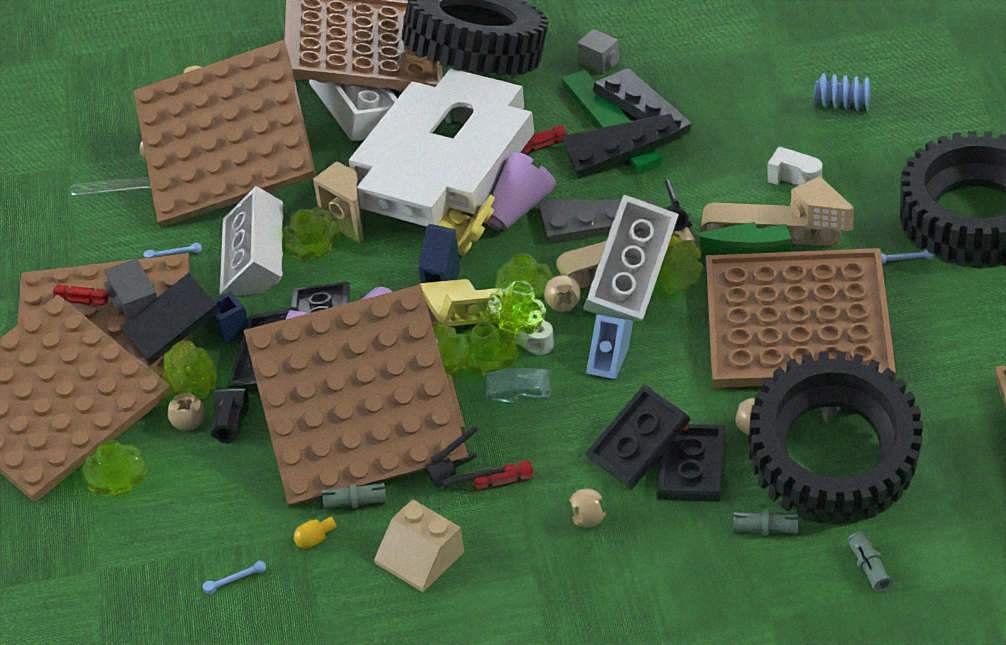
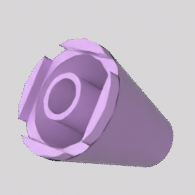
M513 152L508 157L492 196L495 199L491 207L494 209V212L486 223L496 231L500 229L507 230L551 193L556 185L554 177L545 167L541 165L538 169L531 164L534 159L523 153Z

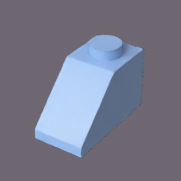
M596 315L586 370L587 374L616 379L629 348L633 326L632 320Z

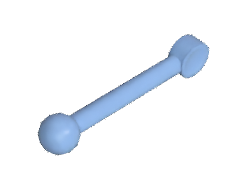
M193 243L188 247L157 252L147 250L144 252V257H161L186 252L200 253L202 246L199 243Z
M927 249L924 252L888 256L881 253L882 265L887 261L916 258L933 259L936 256V253L933 255Z
M257 561L253 567L216 582L206 581L203 584V590L205 594H213L216 588L255 572L263 573L266 570V564L263 561Z

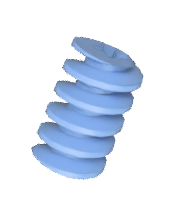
M822 73L820 79L816 80L813 106L816 107L819 101L822 100L823 107L827 108L832 101L834 109H838L841 102H843L845 110H849L852 103H854L856 111H860L863 104H865L866 111L868 112L871 94L869 78L866 77L863 84L860 85L858 76H855L850 84L847 75H844L841 82H838L836 74H833L831 80L827 81L825 73Z

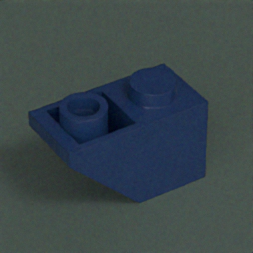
M429 224L419 262L420 282L430 283L456 280L461 272L456 229Z
M230 291L213 300L221 310L206 321L225 345L243 336L248 321L245 307Z

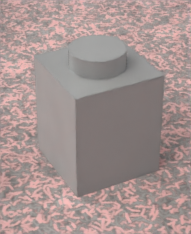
M593 29L577 42L579 64L604 74L619 61L618 39Z

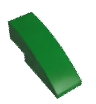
M755 222L699 232V254L701 258H706V255L792 252V238L786 224L757 229Z

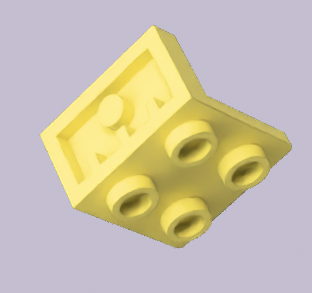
M491 194L472 217H469L460 210L449 208L437 224L456 229L458 252L462 257L472 245L471 240L477 242L485 229L481 226L482 223H486L494 212L491 205L495 197Z
M468 279L420 284L425 301L441 327L492 322L502 298L497 288L475 290Z

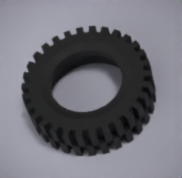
M408 0L401 39L404 41L405 46H409V50L412 52L417 51L416 55L420 57L427 56V60L430 62L439 61V65L444 67L450 65L454 66V70L461 71V69H467L468 73L476 74V71H479L483 75L495 73L497 76H504V73L513 76L517 72L526 74L527 71L532 72L534 68L539 67L549 20H547V16L543 15L540 9H536V6L532 4L526 5L527 1Z
M968 131V137L962 138L959 132L953 133L952 140L942 136L938 138V145L930 141L925 144V150L922 148L917 149L915 157L910 156L907 160V166H904L901 176L900 221H902L903 230L907 231L909 240H916V247L920 250L927 247V251L933 255L940 253L941 261L949 263L951 258L956 259V266L964 267L965 261L973 262L972 268H981V262H988L989 268L997 267L999 260H1002L1006 266V215L993 218H972L955 214L937 204V201L944 194L963 186H988L1006 193V135L1000 134L997 139L992 138V132L984 131V137H977L976 131Z
M820 351L819 358L816 361L813 360L811 353L802 355L801 365H798L794 358L787 362L786 372L781 367L777 368L773 372V380L767 378L763 382L762 392L758 390L750 415L748 457L749 460H752L751 469L753 474H759V485L762 489L769 486L768 496L774 502L782 496L781 507L789 512L792 506L795 505L798 507V517L805 519L809 511L815 513L814 522L822 524L824 515L832 516V524L841 525L842 516L848 515L849 523L851 524L859 522L861 512L864 513L868 520L875 517L877 506L882 512L889 509L891 499L897 502L902 497L903 489L907 490L911 484L923 439V421H920L921 411L919 406H914L915 396L912 391L904 394L906 383L901 378L893 383L894 372L888 367L883 373H880L878 371L880 362L871 359L868 366L862 364L863 355L855 353L853 361L845 360L846 352L837 351L836 359H829L828 351ZM822 407L844 408L857 413L873 427L879 439L880 456L873 469L866 473L845 478L822 476L798 465L789 456L786 447L789 429L799 417L811 410Z

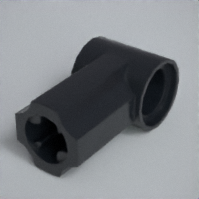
M247 388L215 389V413L210 431L212 438L219 440L220 443H231L233 439L238 437L242 415L247 414L249 407Z

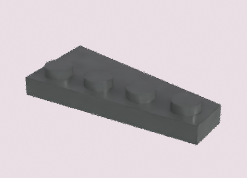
M541 200L538 206L548 245L609 235L621 200ZM641 200L654 205L653 200Z

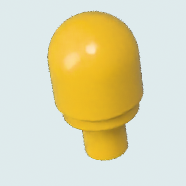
M332 516L321 522L317 519L310 520L296 528L294 541L298 547L310 549L322 543L327 538L325 534L337 528Z

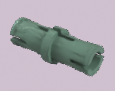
M384 483L366 486L350 484V487L322 489L324 509L352 506V509L358 508V505L386 503Z
M763 510V513L734 512L733 532L762 533V536H769V533L798 535V514L769 513L768 510Z
M863 531L853 533L848 538L847 543L858 559V568L867 575L874 591L877 593L887 591L893 585V580L882 564L883 558L881 554L874 550L866 533Z

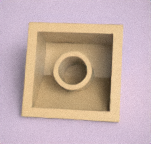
M336 161L313 179L320 220L360 243L364 240L363 210L360 208L357 186L359 185L358 175L352 168Z
M412 499L391 519L374 559L375 564L424 592L464 553L461 527Z

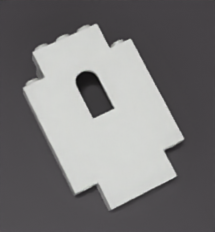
M451 68L436 87L411 81L349 159L350 168L357 172L358 183H360L357 186L360 208L426 227L429 224L437 225L449 208L475 214L496 186L508 157L513 152H521L534 134L533 114L531 111L523 110L522 86ZM444 117L446 123L449 124L452 121L464 123V126L454 139L433 134Z

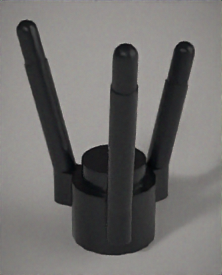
M666 179L665 185L671 200V205L666 210L679 214L674 231H681L685 227L690 228L692 226L690 222L691 213H686L684 208L680 206L670 180Z
M473 426L443 451L430 457L432 462L425 465V468L435 488L443 484L446 489L457 483L505 472V467H498L452 477L457 474L456 467L476 458L477 453L472 452L468 454L467 460L452 463L449 457L444 458L477 432L478 428L476 426Z

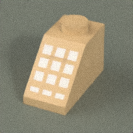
M820 176L791 189L790 209L796 218H800L808 227L842 231L853 229L854 207Z

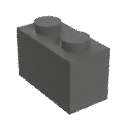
M138 258L105 269L108 280L104 282L105 290L108 293L109 299L114 297L112 301L118 316L123 315L126 322L157 298L156 292Z

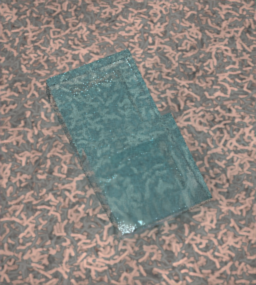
M514 368L494 371L485 375L487 399L516 403L519 395L548 399L552 391L549 370Z

